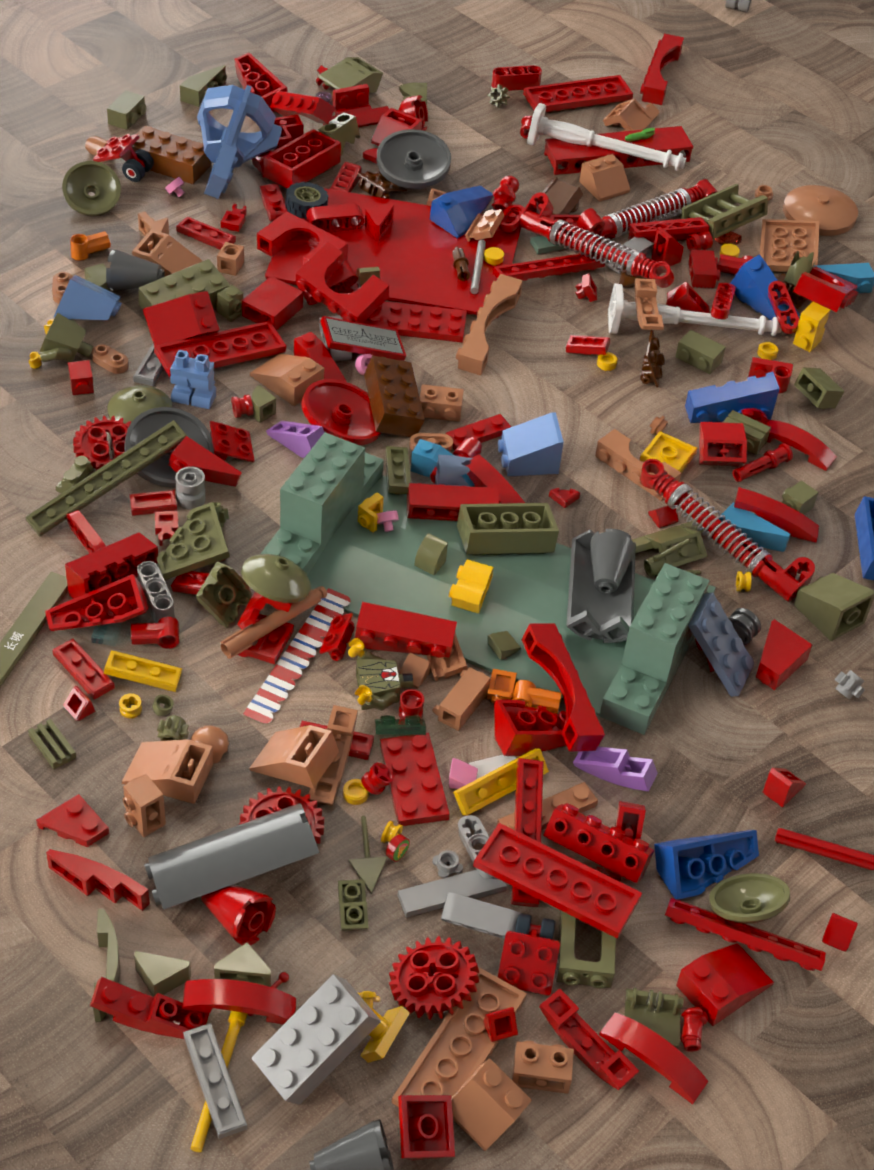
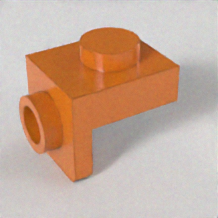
M493 669L487 699H491L492 703H495L496 700H512L517 673Z

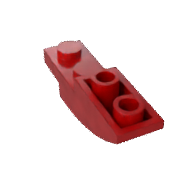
M104 977L97 981L90 1007L114 1015L112 1020L114 1022L141 1031L184 1039L183 1032L206 1025L209 1013L182 1009V1002L160 993L152 997Z

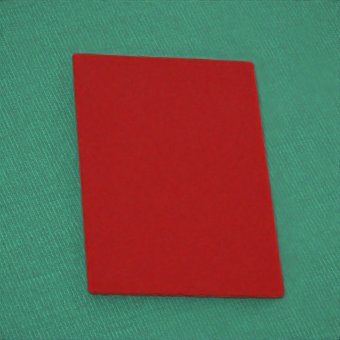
M324 188L328 195L327 206L358 204L364 220L366 208L390 203L394 204L393 221L379 241L373 238L365 226V222L358 229L328 232L348 243V259L345 261L349 263L355 274L357 268L379 267L380 279L389 285V298L387 299L389 301L466 310L467 314L477 315L479 308L484 306L486 294L491 293L490 289L493 281H497V278L493 275V268L513 263L521 227L519 226L512 233H505L498 226L493 237L479 240L486 242L485 250L491 247L501 249L504 252L503 262L498 265H491L485 262L483 257L479 290L477 294H472L470 289L479 240L472 238L471 241H467L465 234L457 239L429 219L431 206ZM307 244L286 246L271 258L265 278L268 279L272 276L282 282L297 285L295 273L303 266V257L315 248ZM455 247L463 248L465 258L469 262L470 278L466 279L464 274L465 281L458 279L457 270L453 266L454 258L452 251L455 250ZM357 282L352 287L341 292L352 293L358 290Z

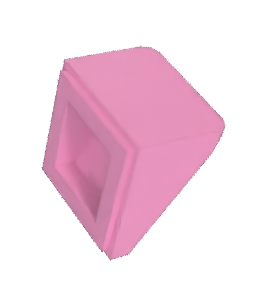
M452 758L449 788L459 789L476 780L478 768L459 759Z

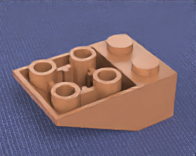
M152 229L132 250V255L161 265V268L165 271V277L202 262L199 257L170 235Z
M308 725L278 731L273 734L249 769L256 773L314 788L338 754L339 749L331 730Z
M188 739L142 742L122 780V784L126 785L130 780L147 774L164 796L195 804L213 766V747Z

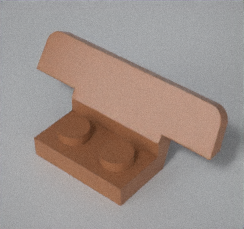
M632 99L618 104L603 119L605 126L612 124L616 126L621 123V126L624 128L623 131L643 130L658 116L659 110L652 103L643 108L636 99Z

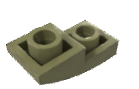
M365 879L338 880L341 931L368 929Z

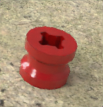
M249 394L244 395L242 398L237 396L231 398L235 418H239L244 414L248 416L253 415V404Z
M377 762L371 766L369 772L363 775L361 782L368 792L379 795L385 790V786L393 781L394 776L389 767Z

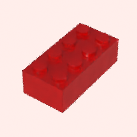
M312 129L264 156V177L287 189L295 183H306L341 162V142Z

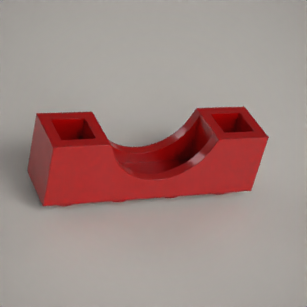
M276 91L270 105L271 109L282 116L298 114L322 124H329L336 108L320 97Z

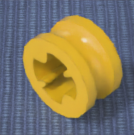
M738 571L736 575V590L741 592L744 589L745 592H749L752 582L751 572L746 571L743 574L742 571Z
M131 693L122 696L119 700L121 715L130 719L138 717L142 712L141 698Z
M390 820L384 828L381 842H390L394 836L402 833L403 826L400 824L395 826L394 822Z

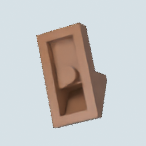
M145 211L138 213L139 230L144 236L151 229L169 234L168 218L155 221Z

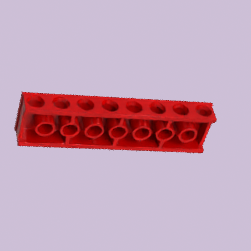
M682 126L655 128L653 136L635 141H626L625 136L643 130L598 134L666 153L668 150H671L672 154L677 156L683 150L686 154L684 156L686 162H690L694 147ZM556 138L545 139L544 155L548 156L554 168V175L581 173V167H575L576 162L582 165V163L611 154L623 164L624 168L663 165V163L651 160L645 161L644 158L595 145L588 147L587 145L569 143ZM627 158L635 161L627 162ZM560 164L561 166L566 168L558 169L557 166Z

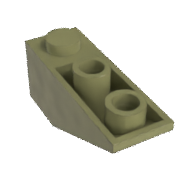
M222 65L188 77L180 85V101L200 107L208 88L220 87L226 82L225 66Z

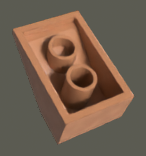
M278 354L250 372V376L291 405L296 406L302 402L306 389L312 383L324 380V367L308 357Z

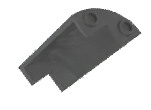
M588 530L572 539L566 626L578 636L590 641L592 638L604 640L603 643L625 641L628 637L629 627L634 620L635 554L617 591L610 594L601 593L594 585L590 550L591 537L595 533L592 530Z
M301 803L150 856L148 857L149 863L144 864L149 880L153 878L156 889L152 890L157 906L162 904L164 910L320 852Z

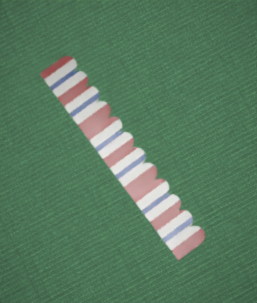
M330 588L327 589V596L322 598L321 602L316 605L242 715L264 724L270 723L273 720V715L270 712H277L281 707L278 701L287 699L288 693L285 690H292L295 687L294 680L302 676L301 669L309 666L307 658H312L316 655L315 648L322 646L323 639L321 637H326L331 621L336 616L344 613L342 607L350 604L351 600L348 596Z

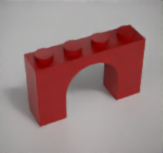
M285 212L257 232V249L271 257L286 246L307 244L315 249L303 257L304 265L322 246L329 242L343 252V261L348 259L347 242L289 212Z
M327 242L295 273L296 284L299 289L307 291L317 302H322L332 313H337L344 320L364 323L389 298V285L373 274L358 290L352 293L342 294L331 290L326 283L343 265V252Z
M817 266L813 267L810 273L804 272L801 274L793 291L835 312L845 309V307L854 303L859 293L856 291L857 285Z

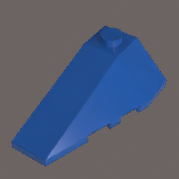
M757 830L677 839L654 844L656 869L674 899L700 895L706 891L705 888L714 882H720L724 879L723 876L732 870L740 869L759 856Z

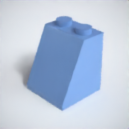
M75 275L70 279L54 318L59 313L68 319L109 320L111 316L115 317L122 305L119 302L121 296Z
M556 412L502 431V439L498 440L499 453L502 452L501 464L502 468H506L507 476L559 474L564 442Z

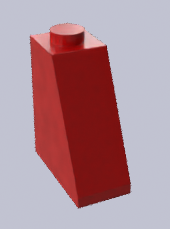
M773 619L767 634L756 678L763 684L776 690L808 660L812 644Z

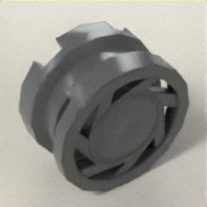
M737 608L728 618L744 645L749 644L752 638L761 630V623L758 617L748 609Z

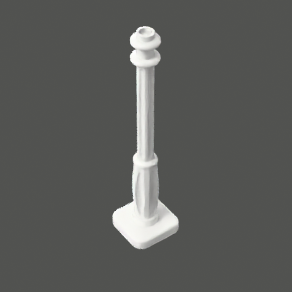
M539 103L534 110L527 144L534 145L539 136L545 134L569 143L587 145L588 147L595 145L663 163L664 168H667L668 165L674 166L676 171L684 168L686 158L683 157V153H679L677 156L673 155L671 150H668L666 153L595 134L593 130L590 131L571 123L549 120L547 117H544L546 105Z
M614 284L609 303L608 326L610 334L618 333L621 320L631 319L638 321L636 303L624 300L622 284ZM657 303L659 315H662L663 324L677 325L679 322L754 330L759 335H763L764 332H770L773 337L782 331L777 317H773L772 320H766L764 315L760 316L759 319L729 315L727 319L721 320L713 318L710 315L711 313L681 310L680 307Z

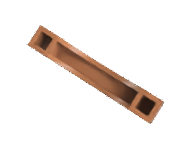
M500 274L497 281H493L490 289L491 293L486 294L484 306L478 310L477 320L472 321L470 333L465 335L463 347H459L457 351L458 369L482 375L488 363L489 346L486 342L485 332L491 322L499 315L515 308L521 296L523 280Z

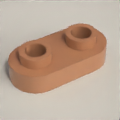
M59 272L53 277L52 295L53 300L58 304L70 279L73 277L70 273Z
M104 344L97 345L92 349V361L115 374H121L128 370V358L124 354Z
M416 433L410 438L409 447L411 451L414 450L420 439L441 445L449 452L452 451L453 439L447 434Z

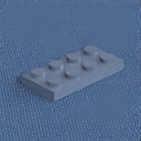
M706 593L688 626L731 697L739 696L753 668V658L749 655L742 639L739 638L732 622L728 619L714 593Z

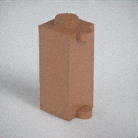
M471 667L460 673L461 678L442 703L435 705L432 709L433 713L438 715V721L457 731H460L487 696L490 685V677Z

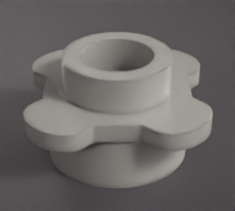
M446 850L433 857L432 863L437 866L439 870L438 875L442 878H447L452 873L459 874L463 870V865L459 863L458 855L453 851Z

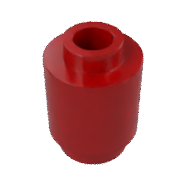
M470 437L463 440L453 452V455L472 458L481 454L482 445L478 439Z

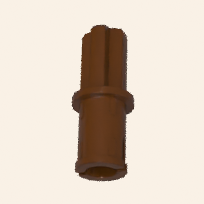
M455 247V250L452 251L454 258L453 266L457 270L458 279L465 281L464 274L466 279L470 278L469 262L465 258L463 248Z

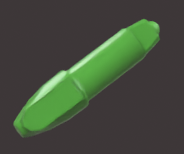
M647 128L641 132L625 136V140L647 139L655 134V128Z

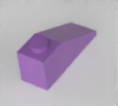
M280 421L266 430L267 435L301 458L306 457L324 434L322 426Z

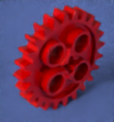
M103 416L102 421L95 417L94 423L87 420L86 426L80 425V431L75 432L73 452L76 453V457H87L88 461H91L92 467L97 471L125 452V437L131 421L123 423V418L115 421V416H112L111 420H107L106 416ZM106 432H108L110 436V448L112 450L113 459H111L109 455V443L107 441Z
M278 786L275 793L270 788H267V795L264 796L258 792L257 800L250 798L249 806L244 805L243 814H240L239 825L301 803L316 844L321 843V835H324L322 808H317V800L310 802V794L302 797L301 789L297 790L294 794L291 793V787H288L286 792H282L281 787Z
M438 936L435 942L431 943L429 937H427L424 945L416 941L415 949L407 946V955L398 954L400 963H392L394 971L389 972L391 979L389 985L393 998L398 1002L399 1007H405L410 1014L415 1011L417 1018L427 1013L428 1020H431L433 1014L438 1013L439 1018L442 1019L443 1011L446 1010L453 1015V1007L457 1006L463 1009L462 1000L471 1001L470 992H477L475 983L480 982L478 976L479 968L474 954H470L468 946L462 948L461 941L453 945L449 937L442 943L440 936Z

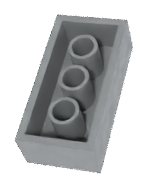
M333 974L251 1058L285 1101L300 1105L370 1034L381 1020L346 979Z

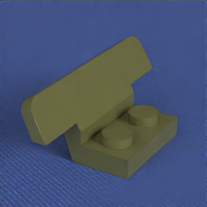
M693 521L632 539L633 542H636L635 553L651 548L659 549V552L662 553L689 539L690 543L664 557L667 564L677 567L708 557L701 536L705 528L698 531L699 523L696 526H692Z

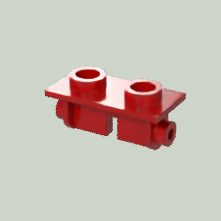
M353 613L333 618L319 651L320 654L328 652L334 661H339L343 658L347 648L345 643L349 642L355 630L354 623L351 621Z

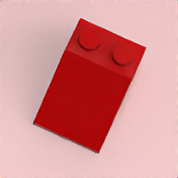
M208 291L188 294L143 309L154 346L216 333L220 330Z
M738 943L704 954L682 968L676 986L695 1007H700L702 1011L707 1013L708 1022L713 1027L767 990L774 982Z

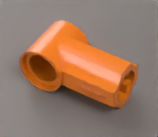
M105 231L89 236L75 234L70 239L71 257L78 261L86 260L90 253L111 247L108 234Z
M519 680L515 683L512 700L525 701V706L538 708L539 705L545 706L547 711L558 713L561 698L560 692L536 688L534 683L528 680Z

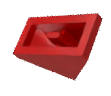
M390 203L365 209V226L376 241L381 239L393 221L394 204Z
M772 768L762 793L783 808L804 788L806 783L787 769Z

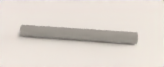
M484 240L478 241L470 289L472 294H477L479 290L486 245Z

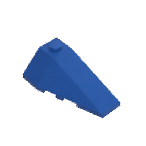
M482 186L445 193L432 201L429 219L458 239L466 234L477 214H481L487 208L494 196Z
M759 254L741 266L730 284L736 287L735 295L741 302L748 304L757 313L760 312L769 320L776 317L768 297V287L770 283L778 280ZM774 289L778 294V298H780V291ZM780 304L778 308L781 311H786L789 309V306ZM795 308V310H796V312H797V315H798V317H799V319H800V316H801V315L799 314V312H798L797 309ZM788 316V317H787V324H789L790 326H793V324L790 323L789 316Z

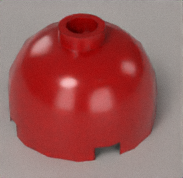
M421 95L407 97L401 102L398 111L421 119V130L425 131L427 127H424L425 122H428L426 102L421 101L420 98H423Z

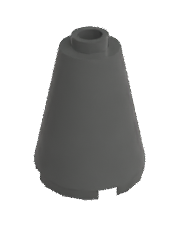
M112 250L109 254L108 262H111L110 268H106V281L108 288H111L110 290L139 288L165 277V271L159 264L120 250Z
M606 529V532L599 534L598 531L591 537L590 550L595 588L603 594H610L617 591L636 552V542H633L631 536L624 531Z
M373 1120L315 1152L314 1160L309 1161L310 1169L394 1170L381 1120Z

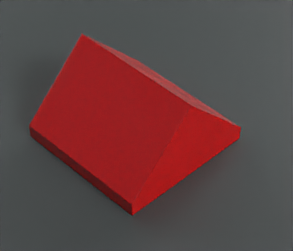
M451 1095L398 1096L401 1158L424 1160L455 1157Z

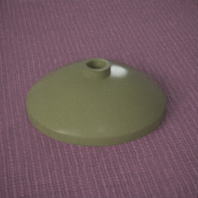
M83 161L75 164L67 171L63 179L62 191L66 202L72 209L84 215L98 216L109 212L116 206L121 194V184L118 176L109 166L97 161ZM93 192L95 195L90 196L88 193Z
M147 385L129 386L112 396L107 407L110 420L112 416H115V421L123 418V423L129 421L132 423L137 416L147 410L158 407H172V401L166 393L155 387Z
M258 554L249 557L243 563L241 574L246 584L255 592L268 599L283 603H296L304 600L309 595L311 583L307 574L300 566L288 558L274 554Z
M758 873L741 874L727 878L718 883L709 895L712 910L722 918L737 923H758L771 919L788 906L791 898L790 889L784 881L771 875Z

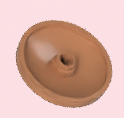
M806 185L793 189L787 194L783 205V212L788 220L819 221V235L835 236L848 232L854 227L858 217V208L849 196L836 189L820 185Z

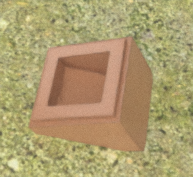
M410 653L399 674L412 673L413 687L418 689L429 675L431 663Z

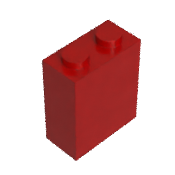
M270 276L242 300V316L255 323L270 321L274 328L278 330L303 308V291Z

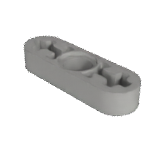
M468 815L459 820L458 831L474 864V860L481 850H475L473 846L478 843L485 844L489 836L480 819L476 816ZM468 827L472 830L474 829V835L471 836V831ZM476 868L481 877L486 879L495 878Z

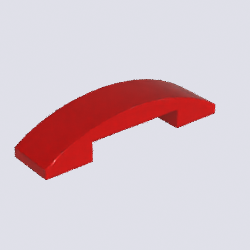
M768 420L763 423L771 427L767 440L768 443H771L773 439L781 441L809 455L807 462L825 471L836 460L837 456L832 450L809 432L782 421Z
M198 979L185 982L182 1009L211 1013L212 1009L216 1008L266 1016V1022L284 1025L296 1012V998L281 990L257 983L228 979Z
M560 988L540 1004L539 1008L568 1048L574 1049V1054L593 1073L610 1086L620 1090L639 1073V1070L620 1050L615 1053L579 1016V1007Z
M615 1012L599 1033L601 1037L621 1052L624 1048L628 1049L671 1081L669 1087L692 1105L709 1082L702 1072L675 1046L653 1030L629 1017Z

